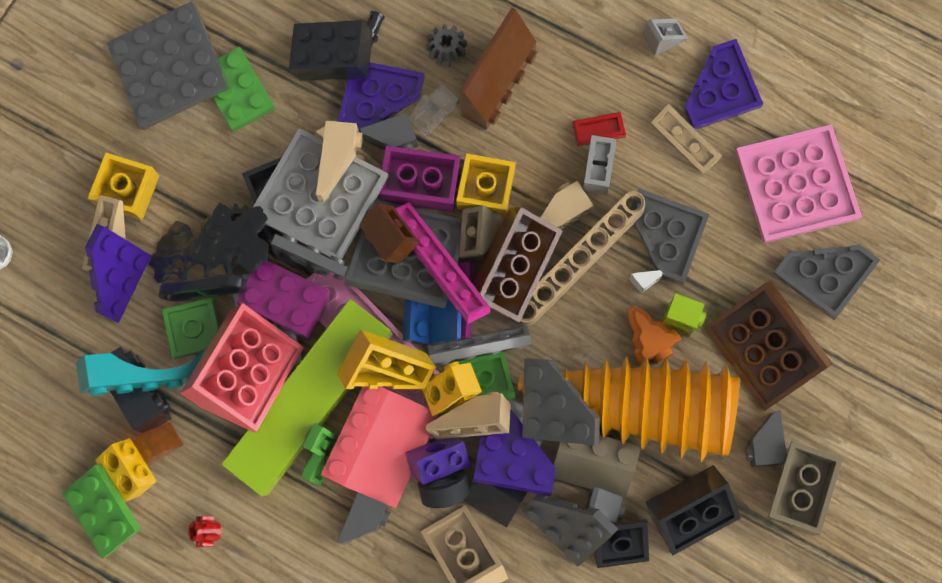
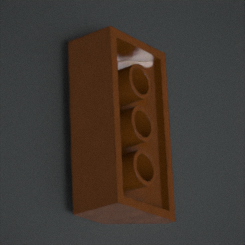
M509 207L473 282L474 287L490 306V311L520 323L563 230L522 207Z

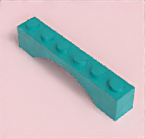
M207 348L202 350L191 362L180 367L165 370L137 367L122 361L111 353L84 355L75 362L80 394L90 393V396H101L107 394V391L116 390L117 394L132 392L133 388H142V391H152L158 389V386L167 385V389L182 387L188 381Z

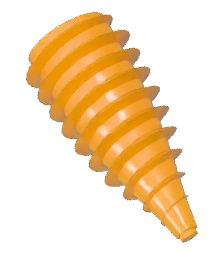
M626 356L620 367L611 368L606 357L601 368L589 369L587 362H585L580 370L568 371L565 368L564 371L560 372L566 380H570L583 396L581 399L590 410L593 409L600 417L599 425H601L603 438L606 437L611 429H615L620 432L623 445L630 435L639 438L642 450L652 440L658 442L661 455H663L669 445L678 447L681 459L688 449L698 451L701 463L708 453L722 455V457L729 456L738 406L740 377L730 376L727 364L723 366L719 374H711L707 361H705L700 371L696 372L690 371L687 359L680 369H671L667 357L660 368H651L646 356L640 367L631 368ZM520 375L518 390L523 391V394L524 375Z

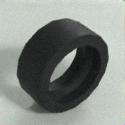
M463 469L424 485L419 481L417 482L422 504L429 508L436 509L454 506L466 499L470 493L466 473Z

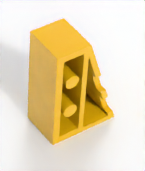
M360 330L337 375L345 389H354V386H368L369 389H378V386H392L393 389H424L436 366L426 352Z

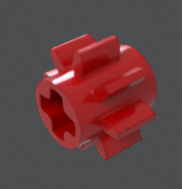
M196 516V522L190 523L188 536L190 541L196 542V548L213 547V541L220 539L221 526L219 522L213 521L214 516Z

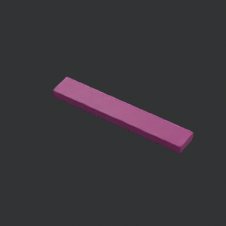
M410 202L395 208L419 241L413 252L467 324L489 314L490 306Z

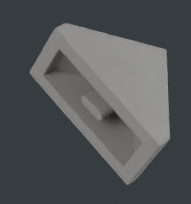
M677 18L651 19L647 22L643 35L655 56L688 39Z

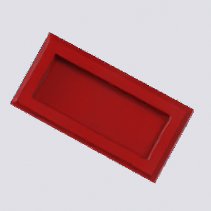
M621 112L572 122L577 147L589 145L592 135L613 139L626 137Z

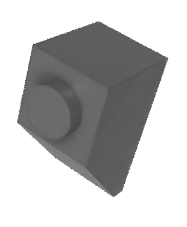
M407 113L360 128L365 142L385 150L386 146L407 149L418 147L417 139Z
M781 411L771 413L750 438L748 446H745L747 462L750 461L751 467L775 466L785 463L787 455Z
M593 487L590 490L585 510L589 507L599 509L612 523H616L617 519L622 520L626 505L622 504L623 497Z
M357 493L337 542L345 545L378 531L381 525L385 527L391 513L387 511L389 506L366 495Z

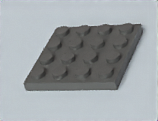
M193 1L107 43L139 127L143 130L230 89L198 8Z
M376 199L369 212L377 203L391 205L394 208L402 205ZM414 208L458 265L462 219ZM362 230L345 278V285L440 308L446 307L448 297L413 250L401 264L385 262L377 255V249L364 237V231Z

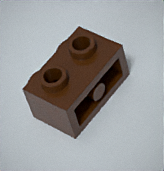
M377 203L360 223V227L364 231V237L377 249V255L385 262L401 264L419 244L418 239L391 205Z

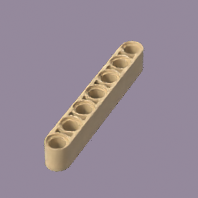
M636 191L625 194L538 282L527 306L534 310V314L529 319L522 318L520 321L522 325L531 326L535 324L641 217L645 208V199L642 194ZM631 200L639 202L640 207L637 210H630L626 204ZM613 218H619L623 224L619 228H612L609 225V221ZM595 236H601L605 239V243L601 246H594L591 240ZM584 254L587 256V261L584 264H576L573 261L575 255ZM562 271L570 275L568 281L563 283L555 279L556 275ZM543 289H547L552 293L550 299L546 301L538 298V293Z

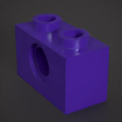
M459 438L438 439L405 452L411 476L422 485L470 466L465 443Z

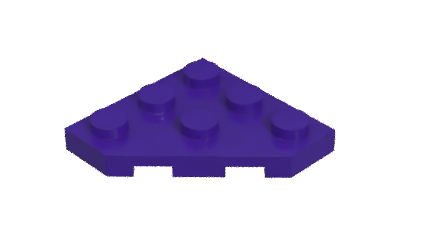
M737 39L713 46L685 105L684 110L690 125L695 130L762 108L763 101Z
M370 62L368 78L348 79L337 122L357 123L358 130L361 132L360 128L390 118L420 99L425 74Z
M96 224L85 246L86 256L90 258L92 269L89 270L91 287L96 291L97 302L94 303L95 312L119 323L152 255L108 228Z
M510 409L509 433L480 436L473 482L551 496L556 468L534 439L523 438V424Z

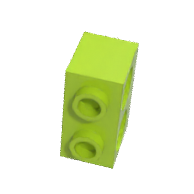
M675 293L668 303L662 324L668 329L674 328L677 333L689 337L694 331L698 332L699 327H702L706 313L702 311L705 304Z

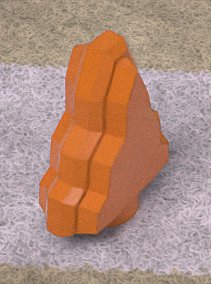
M636 305L627 310L628 322L634 332L631 341L636 350L633 355L639 366L643 363L646 356L648 361L653 359L657 365L664 361L666 357L668 358L674 354L671 347L682 339L674 328L668 329L662 324V321L653 320L648 312Z

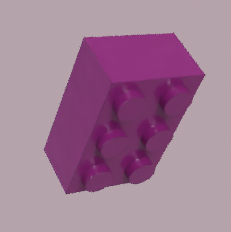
M386 146L382 170L388 173V178L378 194L379 199L399 205L410 202L414 207L454 212L461 169V156Z
M266 261L262 262L254 273H251L246 282V291L240 294L236 303L238 305L244 303L268 322L309 341L332 295L328 289L272 262Z

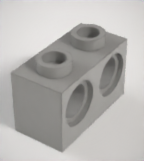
M591 136L582 188L584 192L607 195L617 139Z

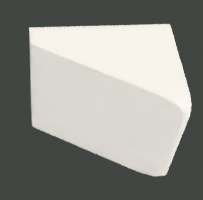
M661 270L632 273L629 280L639 293H643L658 282L663 273Z

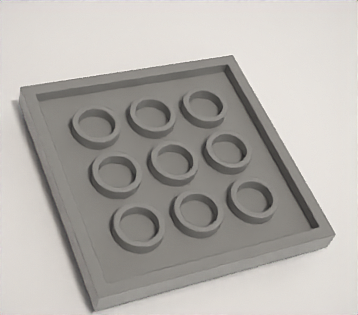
M299 128L253 207H262L263 213L267 215L268 220L264 225L281 234H287L295 238L297 242L304 246L311 245L321 251L320 254L328 258L335 256L342 260L360 228L361 221L368 214L385 184L388 173L355 157L325 202H319L316 191L323 140Z

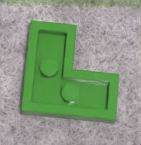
M316 423L307 432L302 446L311 451L313 455L306 462L301 477L321 486L325 478L321 473L336 444L338 436Z

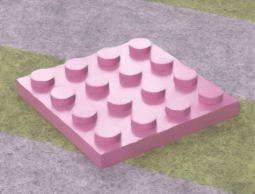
M832 124L736 148V157L763 244L862 218Z

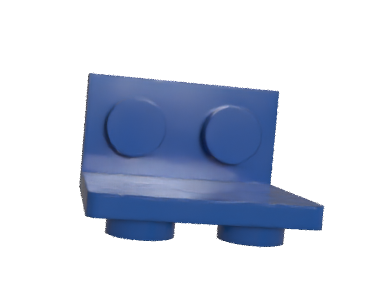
M449 298L445 308L405 299L403 341L430 345L461 339V314Z

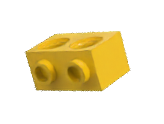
M453 362L444 367L445 371L431 376L430 382L427 383L422 391L432 416L446 414L482 392L471 363L459 365V362Z
M131 438L111 444L95 459L97 464H102L124 502L140 497L157 482Z

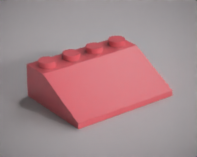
M242 303L229 311L180 394L208 412L252 432H257L304 347Z
M363 386L321 475L349 489L397 508L411 478L405 452L427 444L431 434L426 430V425L439 418L440 415L432 416L429 407L385 386H378V389H369L368 386Z

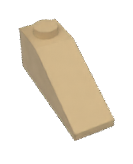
M326 121L316 191L319 202H325L356 157L357 148L362 146V133L359 132L357 123Z
M578 181L572 184L567 182L557 189L558 192L549 203L541 218L562 230L591 213L593 204Z
M99 195L90 236L96 224H99L126 239L122 200ZM85 253L82 269L89 271L92 269L91 260Z
M488 392L486 395L475 396L427 424L426 430L436 440L509 433L511 403L502 393Z

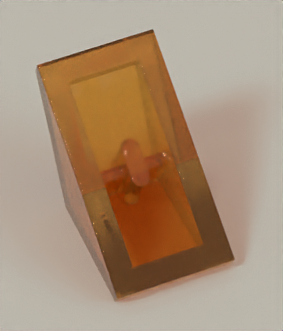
M171 423L144 432L133 442L148 467L184 445Z

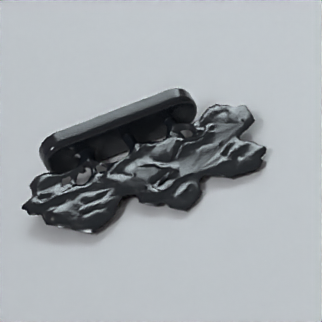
M219 203L213 210V215L207 217L201 224V232L195 236L187 224L175 221L167 234L162 236L157 243V250L151 256L148 263L154 269V279L157 283H163L171 274L178 276L180 281L163 283L159 289V298L167 301H185L245 292L246 278L238 274H231V272L237 266H242L248 273H254L262 262L268 260L269 244L257 236L268 220L267 215L263 213L262 207L256 206L244 210L242 215L233 221L231 220V209ZM236 256V262L232 264V258ZM177 260H181L184 265L182 272V268L177 269L175 262ZM191 261V265L187 269L186 264ZM223 264L226 274L209 276V272L212 269ZM171 265H172L173 268H174L173 271H169V267H170ZM203 265L205 268L204 277L187 280V273L193 266Z

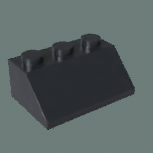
M714 465L645 502L655 526L672 555L681 552L741 519L730 485Z

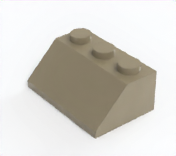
M599 435V444L595 446L559 442L553 464L556 468L554 479L589 490L597 487L619 495L625 500L635 473L641 447L626 442L623 445L622 441L609 437L603 438L602 435Z
M791 441L768 517L812 536L821 535L843 458Z

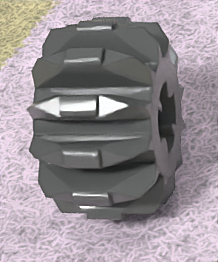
M444 23L443 30L440 31L435 27L433 29L434 35H428L429 43L426 44V50L430 52L429 58L431 60L437 58L438 65L446 61V65L449 67L452 60L458 64L460 62L459 56L465 57L466 50L464 48L467 47V40L463 39V31L457 32L455 25L449 30ZM447 43V46H449V44H451V46H450V47H446V45H445V46L443 47V44Z

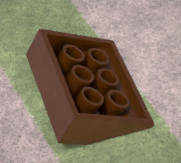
M510 9L460 89L461 116L485 130L488 129L490 124L494 125L501 114L499 109L502 104H508L513 95L512 88L515 83L518 85L521 83L525 75L523 70L527 64L531 65L534 62L538 53L535 51L536 40L516 9Z
M772 281L764 283L704 327L764 411L833 364Z

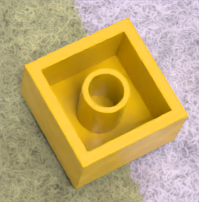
M105 153L88 199L96 207L99 195L122 200L124 216L143 221L159 179V174L151 166Z
M466 153L457 196V209L463 210L483 205L504 218L508 211L516 162Z

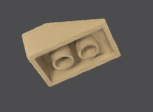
M466 505L420 531L449 583H502L508 579L501 561Z

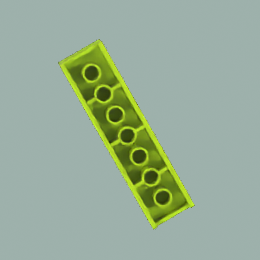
M351 299L283 384L258 431L252 432L248 430L222 463L226 469L261 497L270 494L304 450L302 446L305 442V436L312 429L314 423L322 426L350 389H345L337 372L360 330L386 339H390L393 335L388 327Z

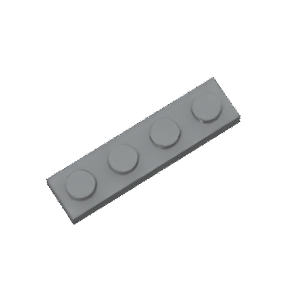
M522 326L471 336V339L428 345L430 359L434 364L444 365L455 359L469 360L476 357V355H494L500 353L501 350L523 349L526 345H531L532 341L528 327Z

